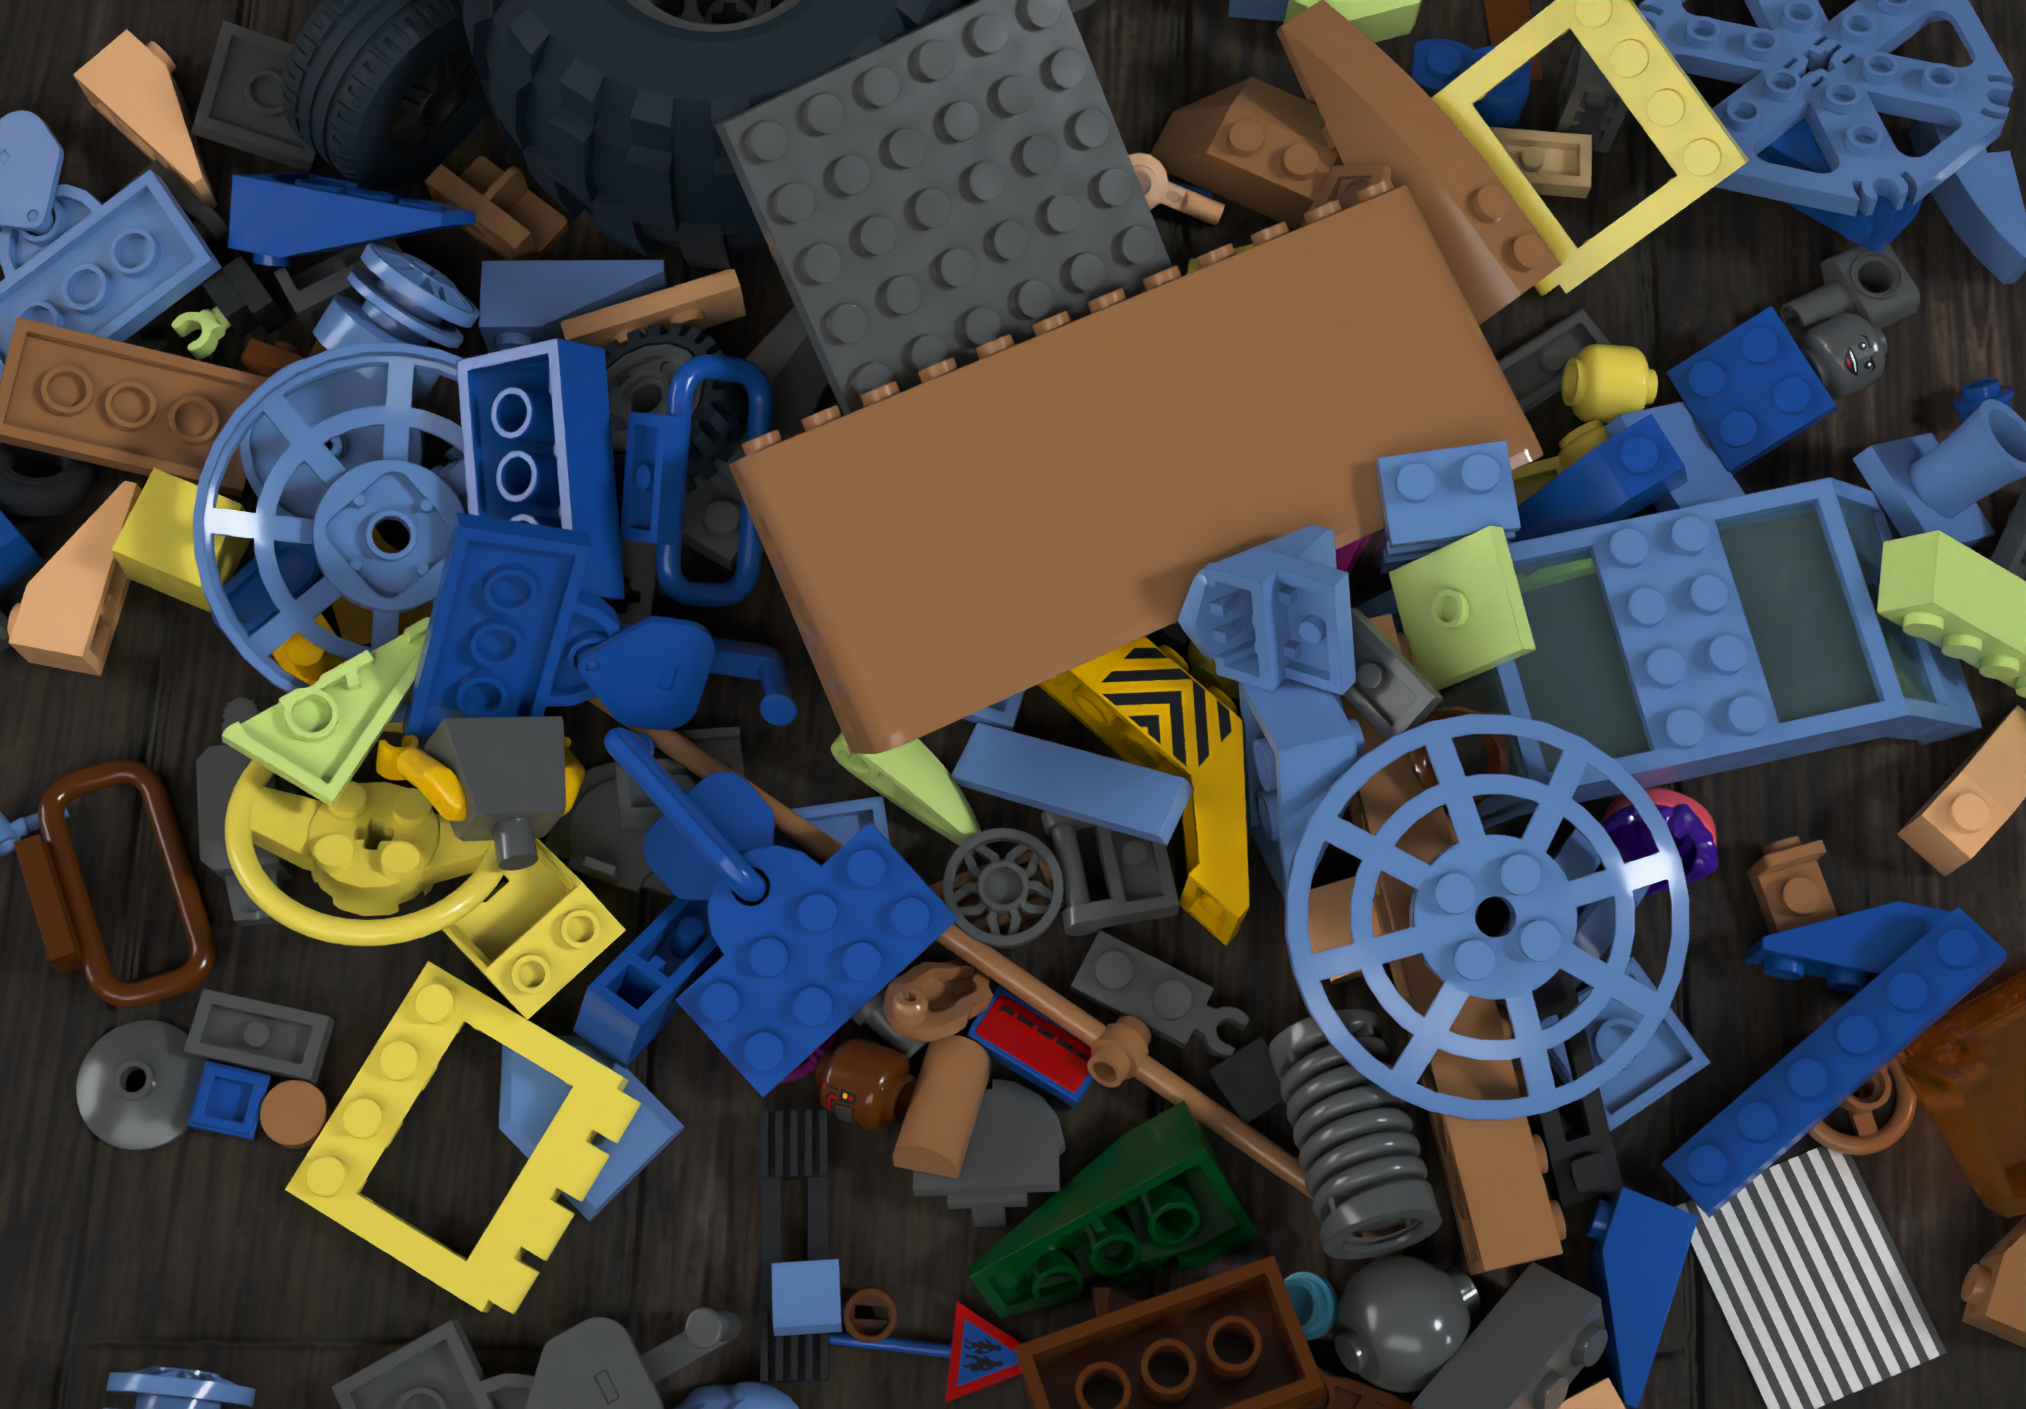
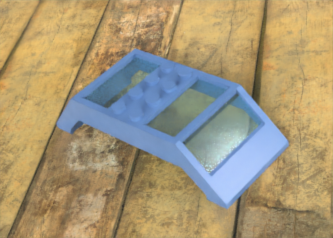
M1831 477L1508 544L1536 650L1439 690L1438 692L1444 699L1433 710L1449 706L1464 707L1481 712L1496 709L1501 715H1513L1549 723L1584 738L1609 755L1644 789L1882 737L1917 740L1918 745L1978 733L1983 729L1959 659L1944 655L1941 652V648L1921 637H1914L1904 633L1903 627L1877 613L1883 542L1902 537L1873 491ZM1393 588L1354 607L1359 609L1367 618L1391 614L1396 633H1404ZM1474 734L1452 738L1465 776L1484 774L1488 764V752L1484 742ZM1508 734L1510 750L1508 775L1536 780L1547 785L1563 750L1542 741ZM1587 764L1572 799L1580 803L1622 794V792L1605 775ZM1506 795L1488 797L1476 808L1483 829H1486L1514 817L1534 813L1538 804L1528 799ZM1444 804L1443 808L1445 815L1447 816L1449 814L1447 811L1446 804Z

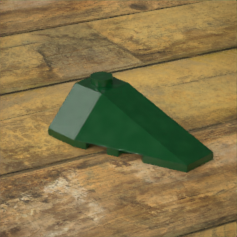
M1182 1101L1126 1132L1065 1184L1060 1191L1052 1195L969 1266L967 1271L970 1279L1000 1319L1076 1300L1083 1291V1288L1118 1279L1122 1288L1141 1283V1273L1174 1264L1178 1265L1180 1272L1202 1267L1260 1234L1211 1141L1186 1102Z

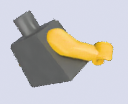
M562 716L444 718L425 744L424 751L418 748L419 740L415 735L404 736L401 741V747H394L388 744L386 740H379L376 771L382 777L396 781L407 780L417 787L444 819L449 820L453 833L458 839L462 841L494 840L498 866L500 869L507 871L528 868L538 861L535 839L546 836L558 820L570 812L586 776L584 766L569 750L571 739L564 737Z

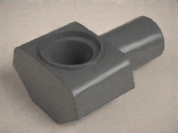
M1889 243L1879 252L1878 256L1875 250H1870L1865 246L1857 244L1820 262L1824 285L1783 304L1780 310L1781 320L1795 341H1798L1804 331L1847 312L1862 316L1869 323L1875 324L1880 329L1917 312L1920 304L1919 290ZM1860 282L1870 284L1877 293L1866 290Z

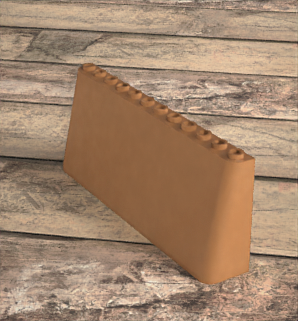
M1388 178L1357 191L1356 195L1360 204L1342 211L1337 199L1304 213L1307 225L1289 232L1284 221L1250 235L1254 247L1236 254L1232 243L1203 254L1197 257L1201 269L1183 277L1177 265L1142 280L1146 292L1127 299L1123 288L1091 300L1087 302L1091 314L1071 322L1068 312L1064 311L1035 323L1031 326L1036 337L1015 345L1011 334L981 345L975 348L979 361L958 369L954 357L918 372L922 384L900 392L896 381L862 394L860 398L864 408L843 417L838 405H835L802 419L801 422L806 431L783 441L777 429L741 444L746 457L729 464V467L851 753L878 754L902 746L1177 622L1195 575L1210 562L1216 563L1311 525H1319L1333 530L1335 550L1385 528L1376 470L1378 458L1506 441L1512 471L1544 455L1537 437L1407 185L1394 189L1391 178Z

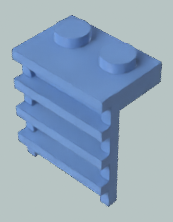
M1506 441L1377 459L1376 470L1385 521V529L1374 556L1376 568H1379L1380 575L1388 574L1390 571L1488 526L1503 527L1507 544H1510V540L1515 539V531H1519L1521 528Z

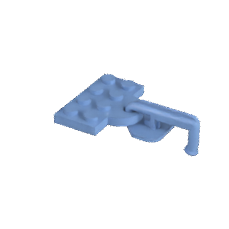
M24 110L11 112L0 119V228H2L0 231V265L5 275V278L0 281V381L17 317L124 342L222 268L162 178L151 169L104 204L86 190L68 184L58 185L64 160L63 148L40 117Z

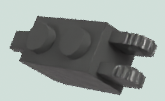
M239 696L238 699L226 703L227 707L223 708L224 714L222 715V718L225 720L222 722V734L228 726L239 721L241 724L261 713L262 709L254 699L249 700ZM223 742V745L208 746L196 760L200 860L226 882L233 920L239 926L275 923L277 921L262 911L242 888L231 868L227 855L225 818L228 803L238 779L252 759ZM274 774L265 786L296 795L299 794V787L277 774ZM253 844L262 869L282 891L283 879L294 878L293 864Z

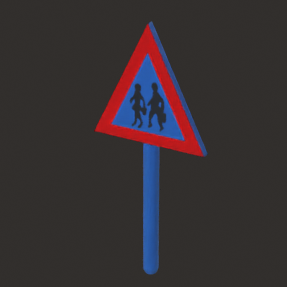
M957 1300L951 1344L889 1337L876 1343H865L855 1339L850 1333H829V1345L950 1358L945 1403L1020 1374L1016 1364L1014 1346L1021 1343Z

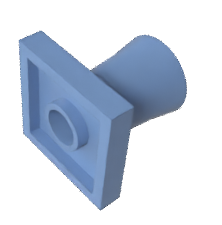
M1987 399L1940 444L1932 433L1871 445L1854 457L1853 461L1902 538L1940 530L1963 545L1973 548L1996 534L1976 502L2002 487L2026 477V423L2006 404L1998 400Z

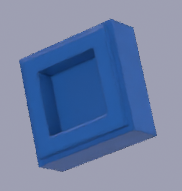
M205 1061L187 1126L193 1129L255 1142L260 1124L261 1105L269 1092L272 1076Z

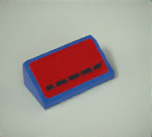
M1001 987L996 989L988 1008L976 1017L965 1034L966 1038L983 1046L993 1060L1073 1109H1076L1094 1079L1087 1067L1088 1061L1092 1057L1090 1046Z

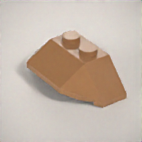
M1253 77L1173 111L1151 152L1152 156L1160 160L1167 173L1203 189L1210 190L1212 193L1280 223L1285 221L1287 226L1296 230L1300 228L1305 218L1303 214L1311 208L1333 166L1343 165L1337 150L1330 152L1322 135L1321 129L1325 126V123L1317 105Z

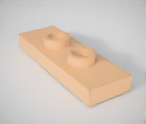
M728 269L564 320L560 324L565 340L605 348V359H607L610 354L606 346L615 340L623 347L628 344L627 333L636 329H640L646 337H648L649 326L660 323L668 331L672 323L684 324L688 330L694 326L704 331L708 327L744 317L746 312L741 286L735 269Z

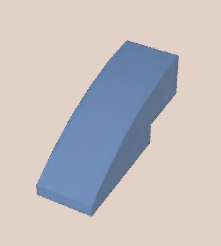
M1918 120L1909 133L1915 156L1921 157L1928 154L1957 131L1958 128ZM1985 148L1933 189L1931 194L1953 230L1974 256L2002 284H2013L2026 271V212L2010 151L1987 153Z

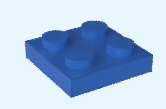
M1772 305L1666 372L1726 469L1732 475L1839 410Z

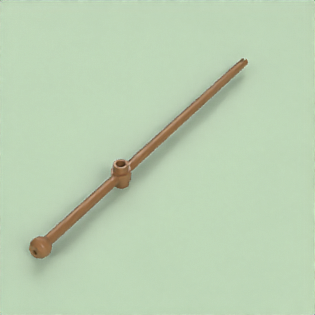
M598 696L588 700L614 718ZM626 726L633 732H640L649 736L657 749L701 779L712 773L724 771L741 776L675 729L657 730ZM747 780L772 808L775 815L774 829L823 863L828 861L843 847L842 844ZM955 923L936 940L1090 1046L1092 1057L1088 1061L1087 1067L1090 1075L1098 1083L1106 1087H1117L1123 1080L1135 1077L1174 1105L1185 1101L1198 1122L1313 1200L1305 1185L1306 1174L1302 1170L1297 1157L1148 1055L1151 1032L1144 1022L1133 1016H1122L1116 1023L1108 1024L1107 1026L1103 1025L989 945L966 934ZM1402 1223L1395 1227L1361 1234L1363 1235L1362 1238L1382 1237L1407 1227L1406 1223ZM1405 1249L1373 1258L1378 1260L1388 1256L1401 1255Z

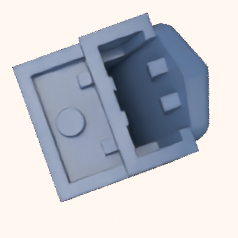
M1319 525L1301 528L1216 563L1210 562L1195 575L1180 611L1178 622L1199 651L1207 658L1215 660L1217 675L1270 692L1285 678L1342 696L1356 682L1348 572L1337 569L1335 538L1332 529Z

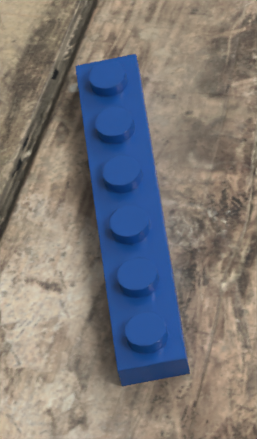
M1958 906L1662 1163L1664 1170L1710 1218L2006 962L2007 952Z

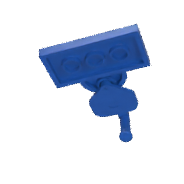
M457 512L403 723L404 736L415 735L419 740V744H426L444 718L543 717L546 707L573 706L597 696L614 718L623 725L657 730L675 729L686 724L695 715L709 673L761 680L765 696L760 702V713L772 725H788L797 716L798 707L794 700L791 680L785 659L779 650L760 643L712 637L706 627L688 620L650 616L634 625L621 624L615 610L597 594L581 590L580 587L592 549L588 532Z
M620 727L611 729L605 735L604 746L607 752L664 814L649 828L644 838L643 853L648 866L678 898L709 901L707 910L710 931L724 955L675 1000L762 1097L769 1094L959 920L871 822L828 861L821 865L802 851L774 845V812L743 777L725 771L712 773L686 793L653 757L654 744L649 736ZM743 902L761 903L758 905L750 906L744 904Z

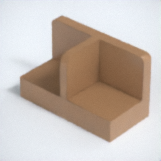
M479 156L459 177L441 164L425 180L433 201L476 211L475 224L461 226V228L504 261L540 260L569 228L565 216L528 190L523 171L516 166H511L504 172L486 157Z

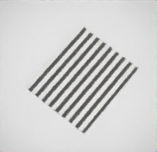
M1820 1146L1767 1168L1710 1218L1693 1200L1675 1207L1698 1216L1691 1244L1768 1409H1817L1947 1353L1851 1155Z

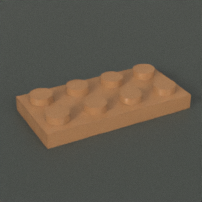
M17 317L0 381V442L145 476H150L155 467L198 485L200 475L214 441L233 412L268 377ZM239 445L231 457L221 482L219 493L242 498L246 475L242 465Z

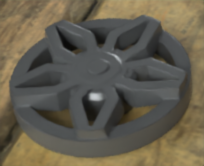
M1011 828L985 830L963 842L951 856L943 879L944 903L959 918L955 924L972 938L997 949L1019 947L1040 937L1054 922L1062 903L1063 876L1058 861L1050 849L1031 834ZM1006 841L1019 845L1006 854L1005 861H1000L998 854L986 847L985 844ZM1032 850L1033 852L1026 869L1023 870L1014 863L1026 852ZM972 851L990 862L983 871L977 868L971 853ZM1040 858L1049 870L1053 891L1039 881H1028L1030 877L1035 875ZM964 860L970 876L978 880V882H968L953 893L954 878L960 864ZM1028 893H1036L1050 902V905H1032L1026 901ZM970 894H978L980 903L977 906H957L959 902ZM1019 909L1027 915H1044L1034 926L1018 933L1021 923ZM988 910L989 914L986 921L990 933L974 927L965 917L980 916ZM1009 914L1011 924L1008 935L1004 936L1001 935L996 920L998 915Z

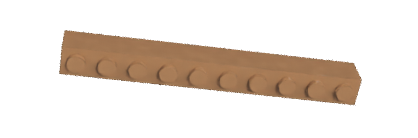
M1392 615L1368 618L1412 665L1407 637L1403 632L1396 633ZM1340 695L1343 712L1347 719L1355 718L1361 727L1366 754L1386 739L1344 695ZM1410 752L1376 772L1353 795L1348 805L1353 825L1375 836L1382 824L1401 805L1424 791L1412 771ZM1443 805L1417 820L1399 838L1395 847L1428 864L1439 852L1457 842L1450 817L1445 815ZM1383 871L1378 876L1373 898L1382 935L1410 927L1409 907L1414 890L1413 887ZM1419 954L1389 962L1397 992L1416 1012L1424 1017L1443 982L1427 968ZM1471 995L1468 996L1449 1031L1455 1034L1477 1039L1505 1040L1513 1038V1030L1506 1007L1503 1004L1496 1005L1495 999H1484ZM1407 1031L1408 1038L1410 1040L1413 1034ZM1437 1049L1419 1078L1421 1086L1430 1090L1471 1100H1511L1528 1096L1523 1071L1520 1068L1514 1069L1511 1059L1477 1060L1453 1055ZM1428 1111L1470 1276L1563 1254L1560 1240L1566 1238L1564 1216L1558 1202L1548 1198L1542 1174L1548 1172L1547 1153L1541 1137L1537 1133L1531 1135L1527 1116L1509 1120L1464 1119Z

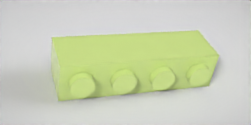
M1940 530L1884 541L1877 613L1903 627L1904 633L1929 641L1941 648V652L1944 655L1967 662L1978 668L1982 676L1997 679L2016 689L2017 695L2026 698V581Z

